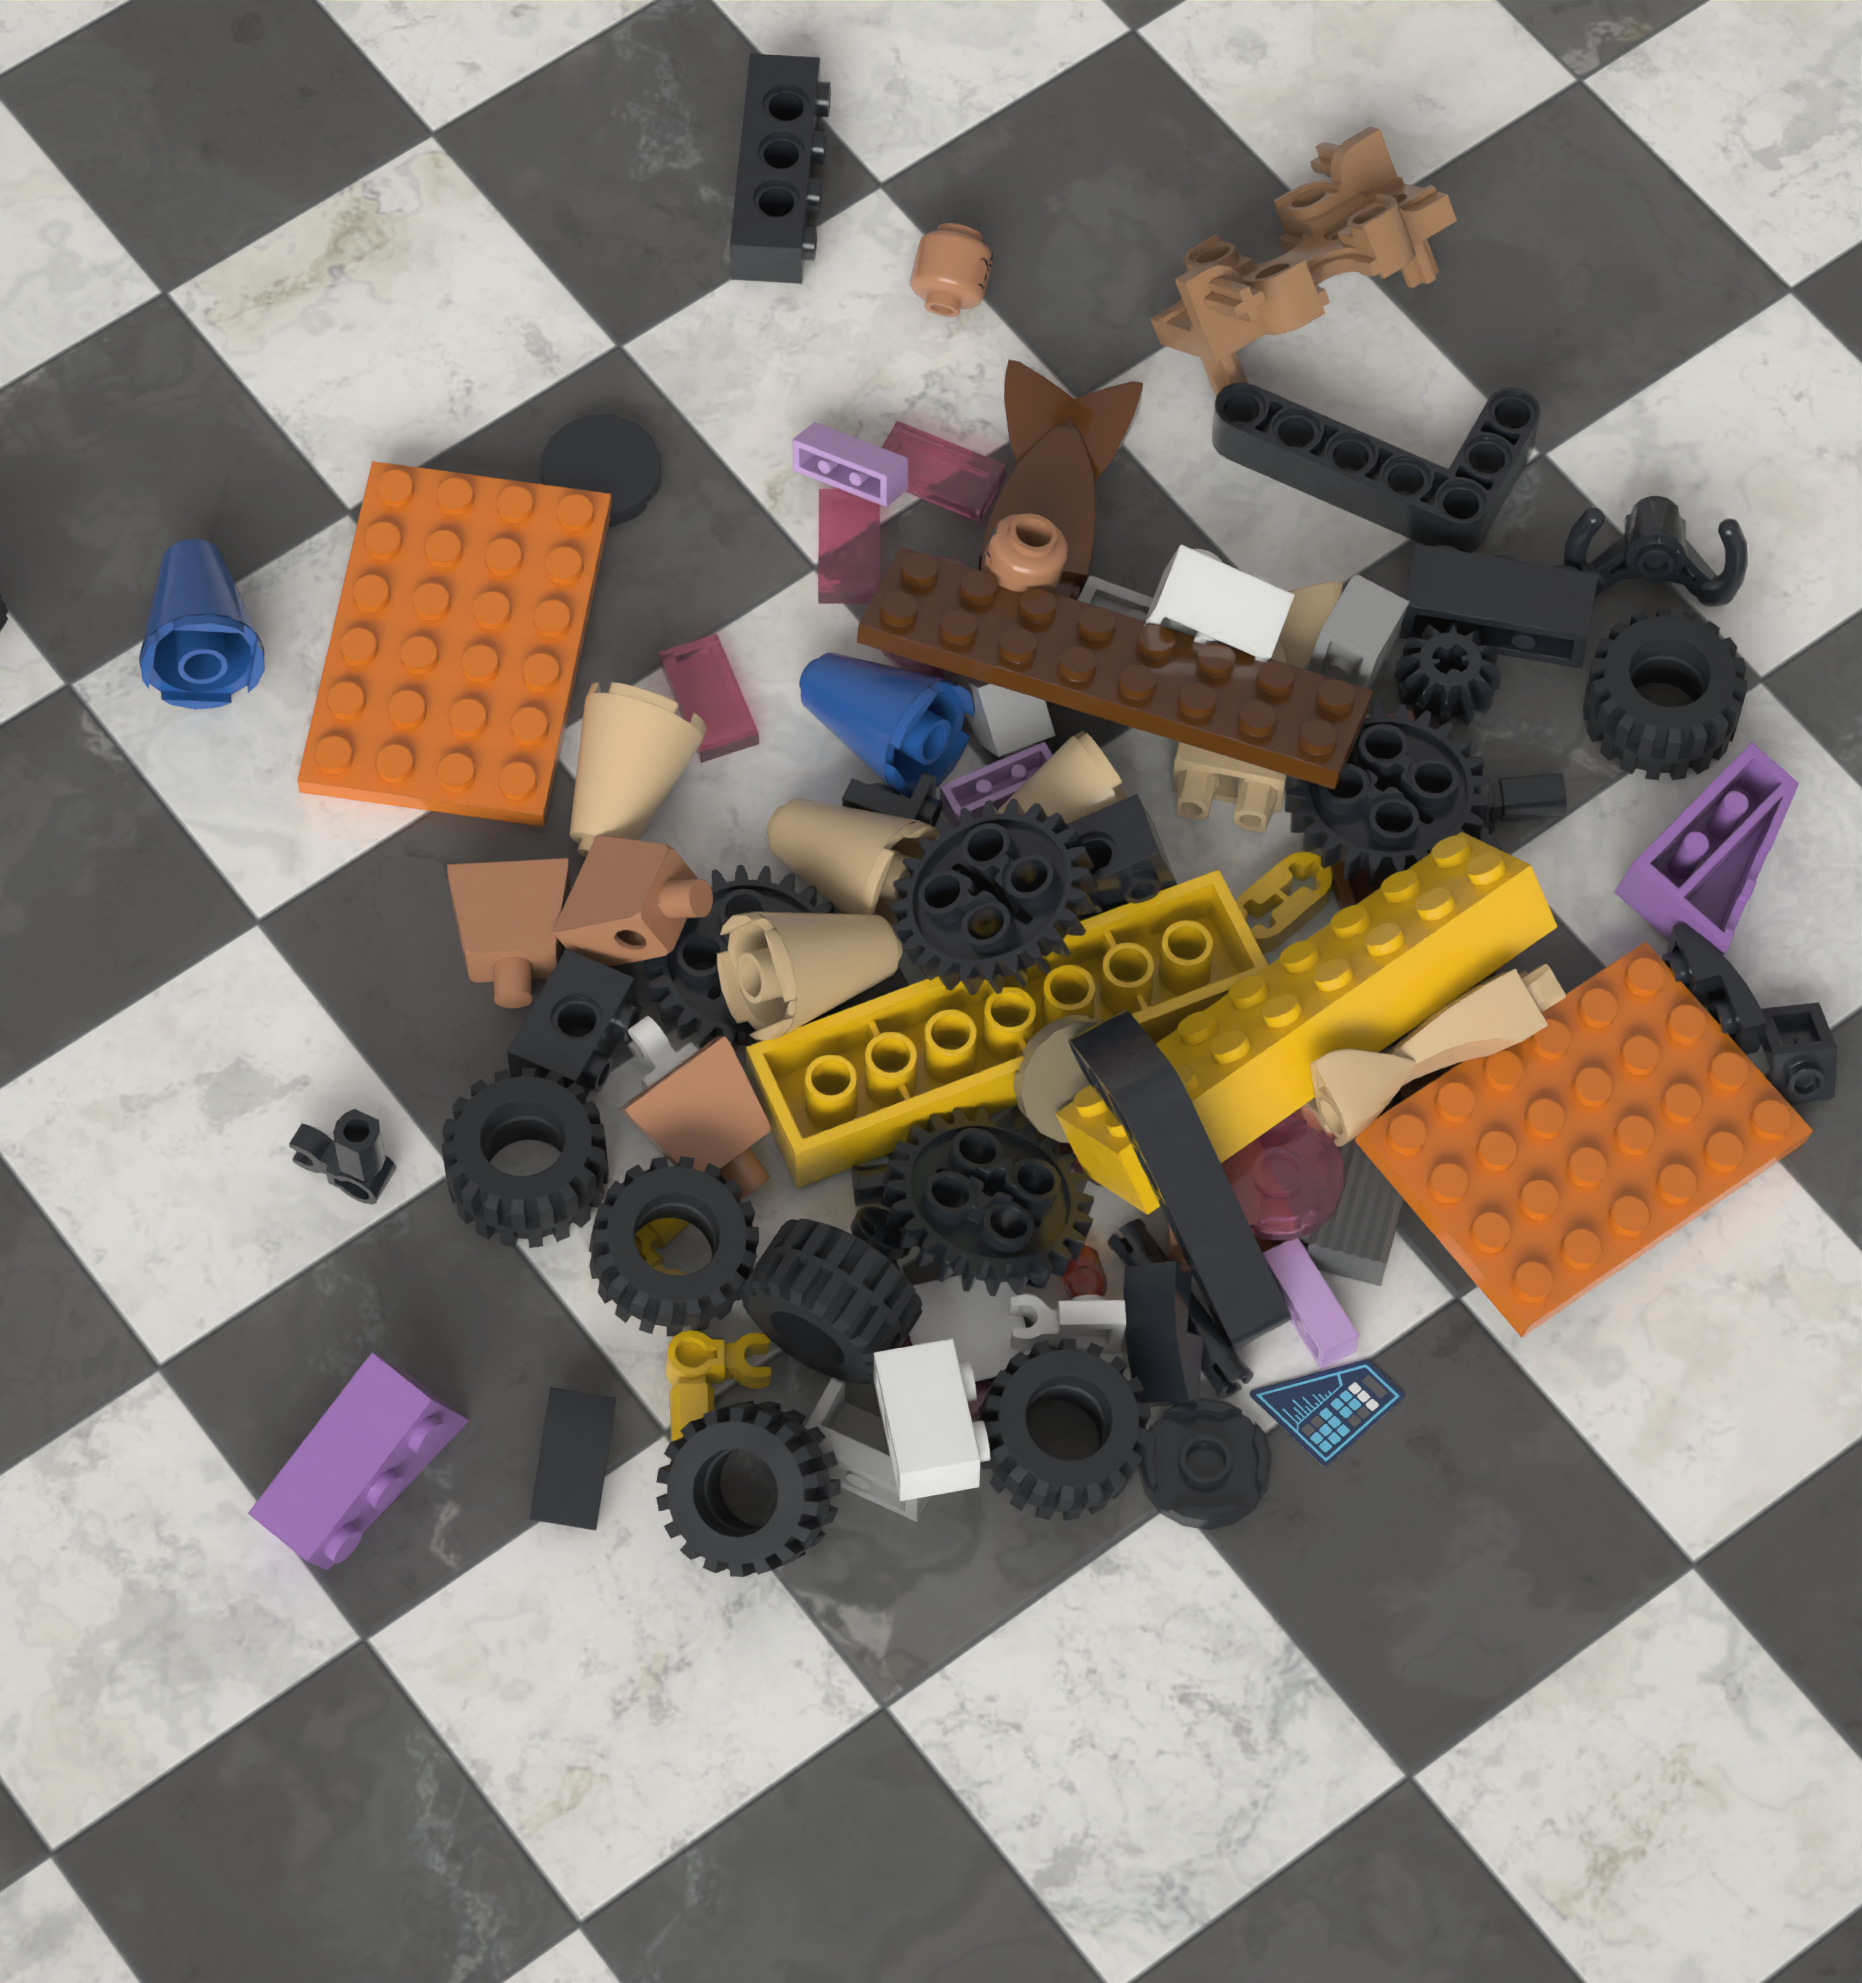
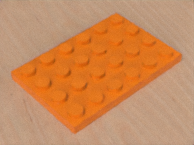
M372 461L297 779L299 792L545 827L610 521L611 494Z
M1644 942L1565 994L1566 998L1541 1012L1548 1024L1547 1027L1524 1041L1492 1055L1463 1061L1376 1118L1355 1139L1357 1145L1521 1338L1806 1143L1813 1132L1809 1125L1727 1033H1722L1718 1022L1681 981H1675L1672 970L1647 942Z

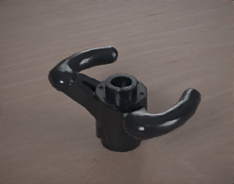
M1649 496L1639 500L1633 506L1631 514L1625 517V534L1590 564L1586 561L1587 549L1591 539L1605 520V515L1600 508L1589 507L1583 512L1572 526L1564 547L1563 565L1575 567L1582 572L1598 574L1595 595L1600 594L1604 589L1611 587L1621 579L1640 578L1650 582L1668 581L1684 585L1690 593L1697 597L1700 603L1708 607L1722 606L1733 600L1744 582L1748 567L1747 541L1737 520L1727 518L1719 524L1718 533L1724 546L1725 565L1722 573L1716 575L1687 541L1686 520L1681 518L1679 507L1670 499L1662 496Z

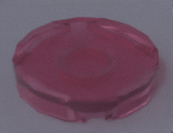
M1289 1115L1221 1163L1254 1236L1264 1240L1291 1241L1314 1233L1333 1216L1342 1197L1344 1164L1334 1141L1322 1130L1320 1134L1315 1128L1307 1126L1306 1120L1294 1115Z

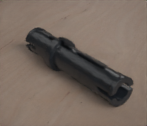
M1141 1219L1130 1221L1119 1228L1124 1238L1121 1239L1118 1234L1114 1233L1109 1238L1107 1245L1111 1250L1115 1251L1125 1267L1170 1261L1145 1228L1146 1225ZM1190 1290L1187 1331L1204 1337L1201 1371L1215 1389V1394L1218 1398L1224 1399L1242 1389L1237 1382L1241 1379L1243 1384H1248L1253 1378L1254 1373L1245 1365L1197 1297Z

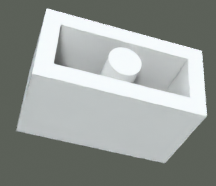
M1180 545L1163 572L1145 618L1144 626L1162 625L1195 636L1194 642L1204 645L1208 643H1221L1255 656V660L1265 663L1272 657L1295 595L1279 588L1276 582L1266 576L1247 574L1222 563L1221 559L1212 552L1203 549H1190Z
M953 1338L874 1352V1385L899 1500L906 1501L979 1487L980 1462L990 1461L988 1436L983 1420L972 1422L968 1402L977 1399L973 1370L969 1360L958 1362Z

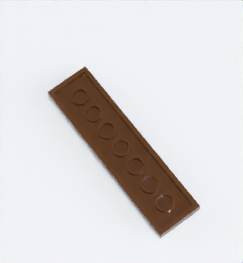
M901 546L858 626L857 643L1334 790L1337 787L1370 709L1373 690L1347 683L1343 680L1334 679L1272 659L1263 663L1255 660V656L1221 643H1208L1204 645L1194 642L1195 636L1162 625L1144 626V620L1058 595L1044 589L1034 588L1025 592L1012 591L999 586L996 578L990 573Z

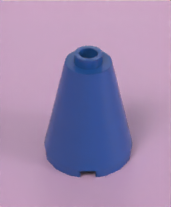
M187 539L171 545L162 556L140 651L139 663L142 681L148 689L151 684L161 692V700L173 706L195 710L218 708L232 703L231 694L247 686L249 693L258 685L265 670L263 644L220 549L213 543L205 540Z
M834 652L825 653L819 658L812 660L801 674L799 687L803 706L887 786L892 787L895 791L909 799L924 771L936 775V788L939 787L954 770L966 749L970 735L961 729L965 713L974 717L975 706L970 692L954 681Z

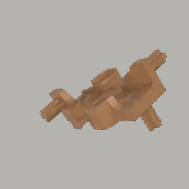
M1368 127L1345 140L1341 145L1328 142L1318 144L1315 148L1319 157L1310 161L1311 167L1314 172L1324 174L1332 180H1318L1303 184L1273 200L1285 232L1278 239L1282 250L1287 252L1286 254L1264 263L1254 264L1253 259L1239 255L1235 245L1221 241L1219 235L1215 234L1190 249L1184 255L1183 262L1187 272L1174 279L1182 298L1150 319L1160 345L1201 358L1215 397L1228 385L1248 383L1237 355V350L1264 334H1285L1297 330L1325 314L1323 306L1330 303L1326 290L1317 286L1322 281L1347 272H1359L1362 275L1372 277L1379 274L1381 279H1385L1400 269L1409 288H1414L1421 283L1429 284L1436 280L1435 275L1439 273L1427 238L1457 221L1448 194L1437 192L1435 186L1429 185L1426 188L1406 184L1401 177H1397L1380 129Z

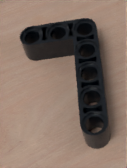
M1244 382L1233 383L1224 387L1217 394L1214 405L1212 442L1216 451L1228 460L1426 546L1448 545L1459 551L1472 553L1483 542L1532 455L1539 423L1540 407L1535 397L1523 389L1515 387L1503 388L1495 392L1488 399L1450 468L1447 469L1258 386ZM1239 420H1240V421H1244V422H1247V423H1241V424H1240V423H1236V422H1233V421H1239ZM1509 425V426H1513V427H1516V428L1511 429V428H1507V427H1504V426ZM1287 444H1297L1302 447H1292ZM1342 468H1352L1357 471H1347ZM1477 470H1485V471H1489V472H1491V473L1485 474V473H1481V472H1479V471H1477ZM1404 491L1411 493L1412 495H1402L1398 494L1397 492ZM1452 515L1464 516L1467 519L1453 518Z
M1127 1009L1069 1038L1070 1048L1089 1084L1123 1127L1187 1264L1192 1267V1275L1210 1313L1234 1350L1291 1321L1292 1318L1195 1107L1169 1060Z

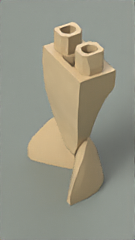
M1330 581L1288 591L1295 596L1270 659L1301 669L1307 666L1321 628L1341 596L1343 583ZM1179 742L1174 761L1172 791L1176 792V814L1178 816L1202 820L1209 818L1213 799L1235 803L1233 823L1241 829L1262 833L1266 830L1274 811L1281 812L1285 795V774Z
M1547 964L1540 965L1528 973L1526 970L1517 972L1516 969L1485 978L1379 1053L1356 1049L1337 1050L1327 1053L1310 1063L1315 1098L1296 1110L1295 1114L1303 1126L1323 1146L1328 1148L1344 1146L1365 1130L1389 1104L1398 1090L1408 1082L1458 1062L1492 1055L1524 1041L1547 1027L1548 1024L1541 1012L1566 998L1565 992Z

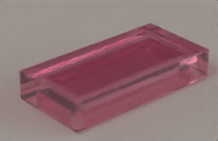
M896 421L881 447L908 458L907 493L978 522L981 521L1006 477V464L900 421Z
M819 489L818 604H870L880 585V505L841 489Z
M717 634L659 652L661 668L675 702L679 703L678 709L682 718L690 723L695 713L707 725L703 742L696 751L701 763L759 744V732Z

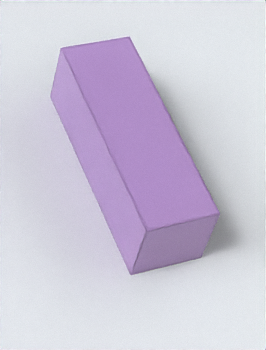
M816 422L793 439V471L884 507H888L908 490L907 457Z
M1043 741L941 785L940 800L943 801L942 810L951 826L955 828L961 825L960 811L962 808L966 807L974 819L982 817L986 801L991 800L998 810L1053 755L1046 742Z
M1296 1236L1262 1253L1291 1314V1323L1319 1368L1323 1369L1355 1353L1359 1334L1298 1237Z

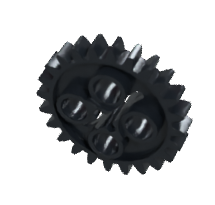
M1374 703L1371 718L1365 719L1335 790L1286 775L1285 812L1292 813L1291 832L1304 833L1302 849L1305 852L1322 848L1321 867L1325 869L1338 860L1343 862V879L1346 880L1353 877L1359 869L1367 871V881L1371 887H1374L1378 882L1381 873L1391 876L1394 873L1409 869L1429 855L1432 848L1445 838L1456 836L1463 832L1481 840L1484 822L1488 820L1490 807L1488 796L1491 782L1490 778L1482 776L1484 767L1483 757H1470L1472 743L1470 738L1451 742L1454 724L1448 722L1434 730L1430 727L1431 712L1427 710L1416 721L1408 720L1406 705L1400 704L1394 717H1385L1381 705ZM1426 791H1434L1437 793H1428ZM1337 796L1348 797V799L1338 798ZM1386 830L1398 831L1399 833L1387 832Z
M1011 799L1004 813L999 814L992 801L989 800L984 805L982 817L974 819L970 811L965 807L960 811L961 825L953 828L945 821H939L937 824L942 837L936 842L923 837L919 838L918 843L925 854L921 859L904 858L902 862L912 877L894 881L893 886L902 899L890 904L891 911L899 921L893 926V930L902 942V948L914 965L918 964L926 978L930 981L938 976L947 990L952 991L962 981L970 995H976L984 980H987L995 993L999 994L1003 990L1005 978L1011 975L1024 987L1027 985L1028 980L1027 969L1032 966H1036L1045 974L1051 972L1050 964L1046 957L1052 951L1067 957L1071 954L1063 939L1067 934L1084 936L1086 930L1077 915H1085L1095 911V906L1087 893L1098 889V883L1090 872V869L1095 866L1077 831L1074 827L1068 828L1059 813L1056 812L1048 817L1039 803H1035L1025 813L1017 799ZM960 869L968 871L976 877L981 886L987 891L979 893L971 879L957 871ZM1008 900L1019 916L1031 922L1028 924L1021 923L1010 914L1009 910L1001 902Z
M738 865L735 872V880L726 882L717 869L712 870L711 890L713 904L709 914L700 918H687L676 945L666 956L644 960L645 979L652 980L648 983L649 998L651 1002H661L659 1005L661 1021L665 1023L678 1019L677 1036L680 1040L691 1036L696 1031L699 1032V1049L717 1036H725L734 1052L738 1045L750 1046L763 1041L755 1040L750 1036V1034L757 1031L748 1021L736 1022L730 1013L723 993L717 999H710L722 992L717 969V953L728 951L730 935L729 933L720 936L723 925L733 915L751 911L834 914L832 902L816 906L817 888L814 885L805 888L800 893L795 892V874L789 873L779 885L772 883L769 866L763 867L757 880H749L744 866ZM701 960L711 961L716 964L707 970H695L689 967L694 962ZM842 1004L834 1007L831 1010L840 1011ZM825 1012L824 1014H822V1015H820V1016L814 1018L813 1020H811V1021H809V1022H807V1023H805V1024H803V1025H806V1024H808V1023H811V1022H814V1021H816V1020H819V1019H822V1018H824V1017H827V1012Z
M959 1107L953 1109L948 1124L936 1114H932L929 1117L925 1130L915 1125L910 1128L906 1142H897L892 1158L889 1160L882 1180L886 1187L881 1198V1205L891 1208L886 1225L889 1228H903L897 1244L900 1249L915 1246L920 1248L915 1262L916 1266L922 1267L933 1261L941 1265L937 1279L940 1282L945 1281L953 1273L962 1275L963 1291L969 1292L975 1281L980 1280L985 1282L990 1296H996L1001 1282H1007L1016 1295H1022L1028 1278L1039 1288L1043 1289L1046 1287L1051 1273L1062 1277L1065 1275L1070 1261H1077L1093 1223V1218L1088 1215L1093 1205L1094 1197L1083 1193L1089 1178L1087 1174L1071 1173L1077 1158L1075 1154L1056 1156L1054 1150L1058 1141L1050 1137L1042 1141L1034 1137L1036 1128L1030 1122L1021 1130L1014 1128L1012 1112L1006 1111L999 1123L991 1122L985 1107L979 1108L975 1121H969Z

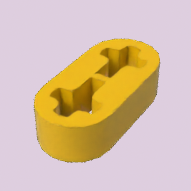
M1305 851L1292 853L1281 860L1236 899V903L1246 922L1249 914L1259 919L1274 908L1270 916L1269 929L1261 924L1250 928L1262 953H1268L1279 947L1318 914L1329 902L1333 875L1330 866L1325 869L1320 866L1321 857L1317 854ZM1294 876L1302 882L1310 877L1315 879L1314 891L1303 886L1288 897L1292 889Z

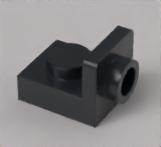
M924 771L910 799L902 797L899 792L885 784H867L852 778L842 797V806L924 821L936 827L942 811L943 801L936 799V775Z
M1820 1003L1761 1008L1767 1020L1761 1045L1770 1067L1769 1081L1789 1104L1832 1099L1835 1095L1837 1046Z

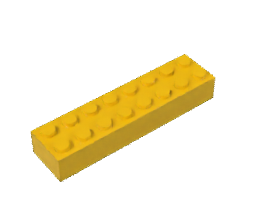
M1461 832L1456 836H1451L1438 842L1432 848L1429 855L1409 869L1389 876L1384 880L1380 889L1357 905L1346 907L1337 912L1328 925L1308 939L1293 943L1285 948L1280 954L1279 959L1259 973L1236 982L1230 988L1227 995L1207 1009L1184 1018L1175 1031L1160 1040L1156 1045L1180 1077L1220 1163H1222L1315 1098L1310 1063L1327 1053L1337 1050L1356 1049L1379 1053L1558 926L1531 864ZM1091 1085L1083 1088L1075 1095L1074 1100L1070 1104L1059 1110L1055 1115L1084 1173L1145 1214H1150L1160 1205L1123 1127Z
M1215 870L1162 890L1149 901L1137 904L1127 903L1080 921L1086 930L1084 936L1067 934L1063 939L1071 954L1067 957L1052 951L1046 957L1050 964L1051 972L1045 974L1036 966L1028 968L1027 985L1024 987L1011 975L1005 978L1003 990L999 994H996L989 982L984 980L976 995H970L962 981L950 991L946 989L937 976L931 981L925 979L800 1026L785 1035L783 1034L780 1038L763 1040L747 1046L748 1080L770 1123L771 1134L796 1188L798 1189L852 1168V1165H861L894 1152L898 1141L906 1142L910 1128L913 1125L925 1130L929 1117L932 1114H936L948 1124L954 1108L959 1107L969 1121H975L980 1107H985L988 1114L991 1115L1018 1105L1013 1084L1015 1071L1019 1073L1020 1065L1025 1058L1021 1054L1028 1041L1050 1022L1069 1015H1088L1090 1018L1105 1020L1127 1009L1156 1044L1175 1031L1184 1018L1193 1013L1204 1011L1227 995L1230 988L1236 982L1243 978L1254 976L1269 966L1220 870Z

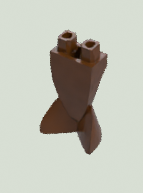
M1008 360L1004 383V406L1009 440L1017 466L1002 489L987 525L979 554V571H981L982 558L990 534L999 521L1015 514L1031 513L1040 515L1051 521L1063 533L1068 544L1067 562L1059 584L1053 593L1078 600L1092 572L1096 518L1094 482L1097 481L1117 455L1135 422L1141 405L1143 383L1131 381L1074 399L1061 388L1020 361Z

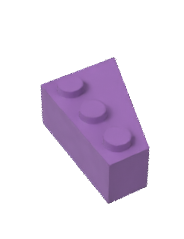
M1751 742L1632 863L1614 893L1669 942L1673 928L1687 924L1724 955L1730 946L1736 926L1746 903L1752 895L1757 883V877L1767 854L1773 846L1799 783L1758 746Z
M372 1352L248 1514L305 1561L329 1570L334 1563H341L350 1556L367 1528L469 1422V1419L412 1374Z

